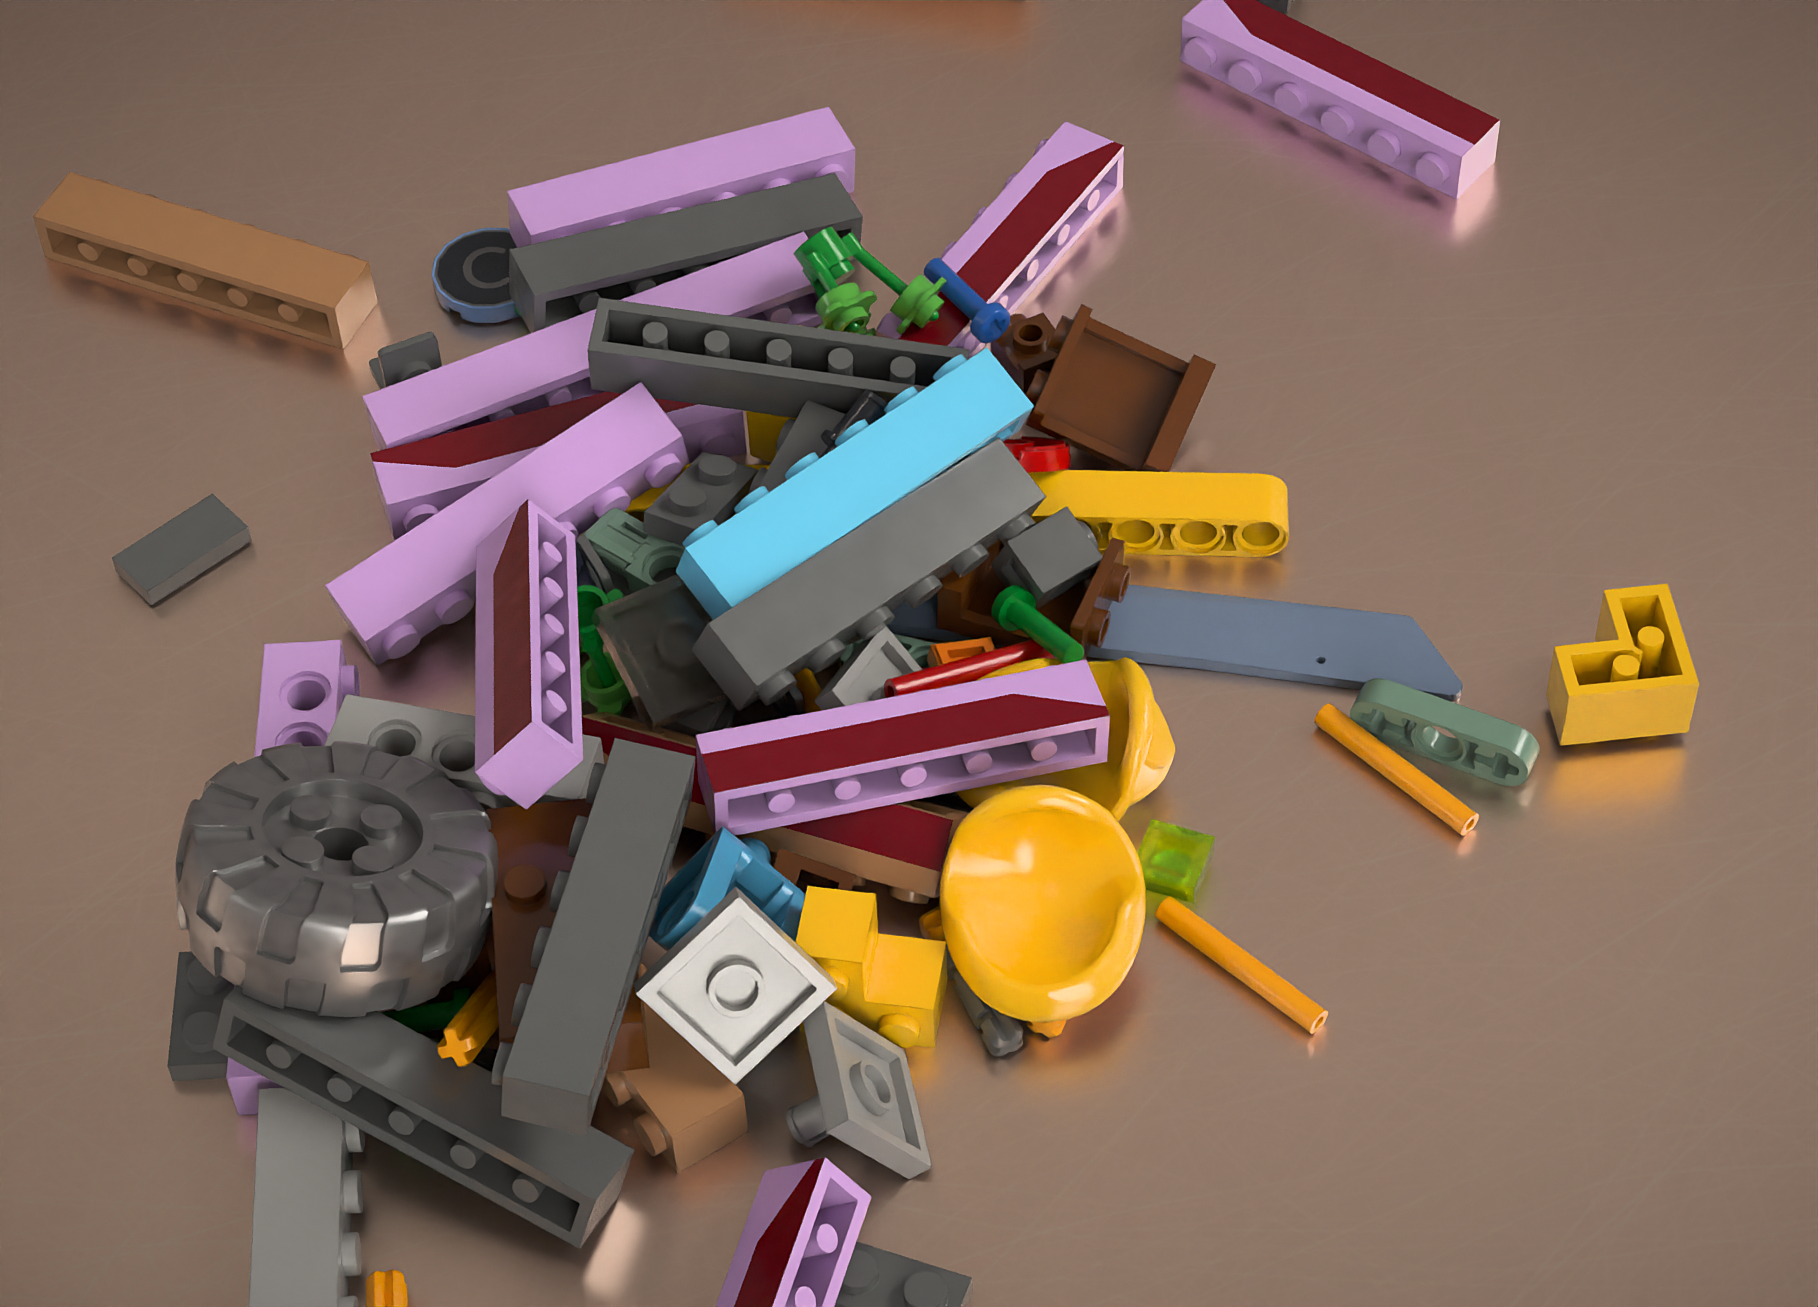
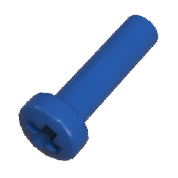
M934 258L927 263L924 268L925 277L933 284L941 277L947 280L940 291L972 321L970 332L979 342L991 343L999 339L1006 332L1011 318L1010 313L1004 306L997 302L987 304L941 258Z

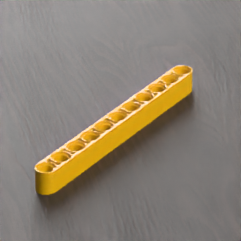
M692 463L684 466L680 474L666 486L661 488L652 487L632 500L624 512L644 523V512ZM743 464L760 470L762 467L766 469L770 467V465ZM1059 470L1028 473L1046 496L1031 515L1034 522L1038 524L1067 506L1076 520L1085 523L1093 532L1100 554L1105 553L1112 537L1125 541L1124 554L1236 557L1271 556L1284 549L1289 540L1287 486L1281 479L1273 475L1262 473Z

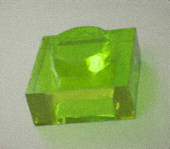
M1152 819L1137 853L1143 869L1146 890L1172 896L1173 898L1194 904L1214 855L1215 836Z

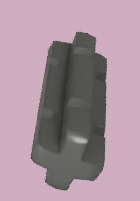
M946 944L947 974L950 979L956 980L957 983L954 987L975 1027L983 1030L984 1033L981 1035V1038L989 1053L996 1057H1002L1008 1052L1017 1051L1023 1045V1029L1016 1018L996 1011L976 996L957 970Z

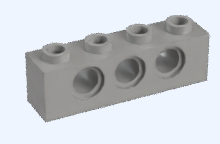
M346 694L324 746H331L334 741L355 742L377 746L381 752L399 757L410 755L444 771L449 777V781L457 787L466 788L477 799L485 812L486 809L520 806L507 795L501 796L490 791L475 773V716ZM582 734L583 761L534 804L586 798L594 764L596 762L604 764L601 738Z

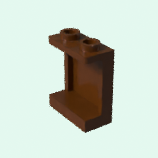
M1083 304L1079 307L1073 320L1062 315L1047 349L1057 353L1050 371L1045 373L1038 369L1027 390L1026 397L1034 407L1025 425L1055 439L1064 440L1070 446L1125 471L1169 472L1216 364L1195 354L1188 362L1181 360L1091 318L1090 314L1093 309Z
M1112 537L1103 555V559L1086 581L1037 609V611L1083 646L1084 655L1081 660L1086 659L1091 646L1097 648L1102 646L1111 618V612L1108 609L1112 601L1121 603L1127 592L1131 577V567L1123 565L1125 544L1123 540ZM1001 541L987 548L986 550L989 552L987 559L967 575L959 578L952 571L940 580L943 586L937 592V628L974 639L991 637L993 644L1001 647L1032 640L1020 629L1015 631L1005 630L992 617L993 603L999 593L1006 589V586L991 566L996 556L1004 547Z

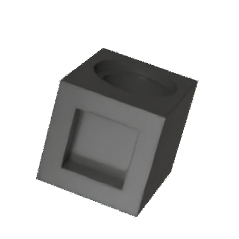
M1066 506L1007 541L991 566L1006 588L1016 585L1022 586L1030 592L1036 601L1035 609L1037 610L1086 581L1103 557L1098 551V544L1093 532L1085 523L1077 521Z

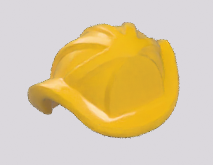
M1127 657L1116 661L1087 662L1110 714L1107 762L957 791V795L969 806L975 808L991 796L1008 789L1031 785L1058 786L1081 793L1096 801L1119 821L1129 806L1144 799L1164 780L1175 754V744L1167 722L1154 700L1150 682L1142 668L1135 661ZM1051 658L1032 659L1000 668L978 680L1063 663L1058 659Z
M1051 785L1020 786L1002 791L975 807L967 814L955 831L947 851L940 881V912L943 933L951 958L960 975L976 996L991 1008L1009 1017L1030 1022L1061 1021L1080 1016L1103 1003L1116 991L1129 972L1138 952L1146 915V887L1139 856L1127 833L1115 817L1099 803L1081 793Z

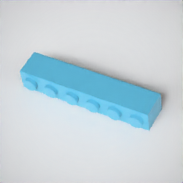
M986 347L968 360L963 354L952 358L934 374V383L920 392L915 387L904 390L885 407L886 415L871 425L865 419L856 422L836 439L835 445L837 447L823 457L819 458L815 452L803 457L786 472L785 478L787 481L770 492L765 486L755 489L734 508L736 515L718 526L714 520H710L694 530L683 542L685 550L676 573L711 618L714 620L998 437L1004 442L1017 433L1034 405Z

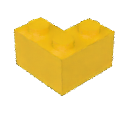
M1668 583L1604 590L1595 636L1596 642L1554 646L1546 697L1560 746L1688 732L1699 682Z
M807 886L795 942L834 978L837 990L825 1002L900 1048H908L914 1045L935 1048L948 980L946 941L879 934L876 894ZM802 1022L799 1024L800 1032H805Z

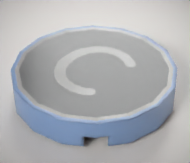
M482 228L461 234L447 243L436 256L431 275L433 287L440 305L448 312L450 307L452 310L460 312L461 319L474 323H498L519 317L515 312V303L509 294V249L517 248L510 234V229Z

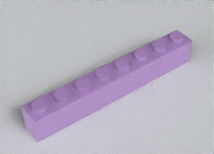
M804 231L620 300L807 327L823 323L815 309L816 303L819 300L818 295L802 272L803 267L793 255L796 249L808 240ZM596 309L362 396L372 434L379 449L384 450L607 392L591 389L587 349Z

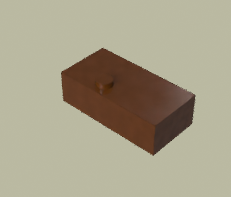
M586 798L532 804L527 810L522 806L486 809V814L491 821V829L488 831L493 834L497 841L499 859L494 898H491L500 1043L504 1041L513 1044L518 1026L511 1025V1018L516 995L521 983L533 985L538 970L531 967L534 942L541 925L552 928L556 912L550 911V900L554 882L559 870L571 871L575 858L568 856V848L575 820L578 815L589 818L593 804L586 802ZM641 963L636 975L635 982L642 976ZM634 985L606 1073L650 1068L644 1001L636 995Z

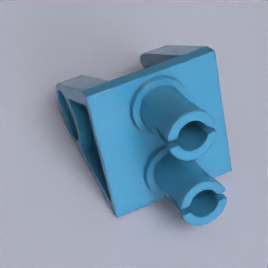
M722 826L664 886L649 936L664 950H670L729 892L737 887L795 942L806 894L770 865L771 854L764 842L755 838L739 840Z

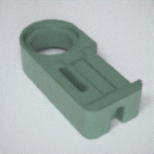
M618 508L611 509L583 534L589 540L602 563L625 577L629 590L650 603L663 608H674L684 605L692 599V592L682 579L672 584H659L653 581L654 576L659 571L678 567L685 547L643 533L644 523Z

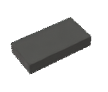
M212 493L113 556L112 561L116 572L150 605H153L252 541L248 526Z

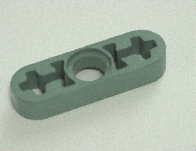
M1376 678L1368 680L1363 685L1350 710L1352 720L1385 744L1504 786L1523 784L1527 780L1540 752L1539 744L1534 736L1516 724L1387 679ZM1432 726L1443 728L1452 733L1456 738L1448 737L1438 732Z

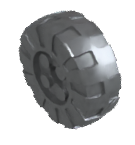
M334 741L331 746L303 747L302 743L298 742L263 749L260 756L240 764L233 761L221 769L205 783L200 800L194 799L190 802L181 829L175 862L176 906L180 929H188L190 950L215 977L221 975L234 985H238L242 988V994L281 1009L287 1006L317 1012L318 1016L358 1017L365 1016L366 1012L392 1008L399 1011L421 1004L436 997L440 988L450 981L458 982L473 966L482 950L492 918L491 898H494L498 879L499 859L497 841L493 834L488 831L491 829V821L477 799L466 788L457 787L449 781V777L444 771L410 755L399 757L381 752L374 745Z

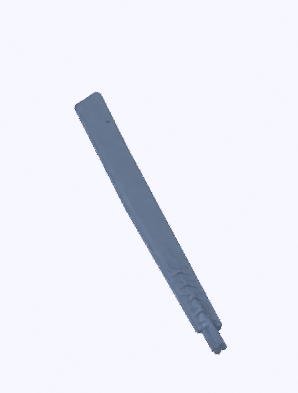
M576 541L577 587L592 585ZM1138 585L1128 586L1121 603L1112 601L1108 609L1111 612V618L1104 643L1100 648L1091 646L1087 657L1113 660L1127 657L1139 663L1201 669L1361 690L1368 680L1382 678L1448 701L1457 700L1461 696L1463 688L1460 679L1416 621L1410 616ZM937 593L914 609L905 602L892 611L895 618L887 625L893 634L953 642L974 639L937 628Z

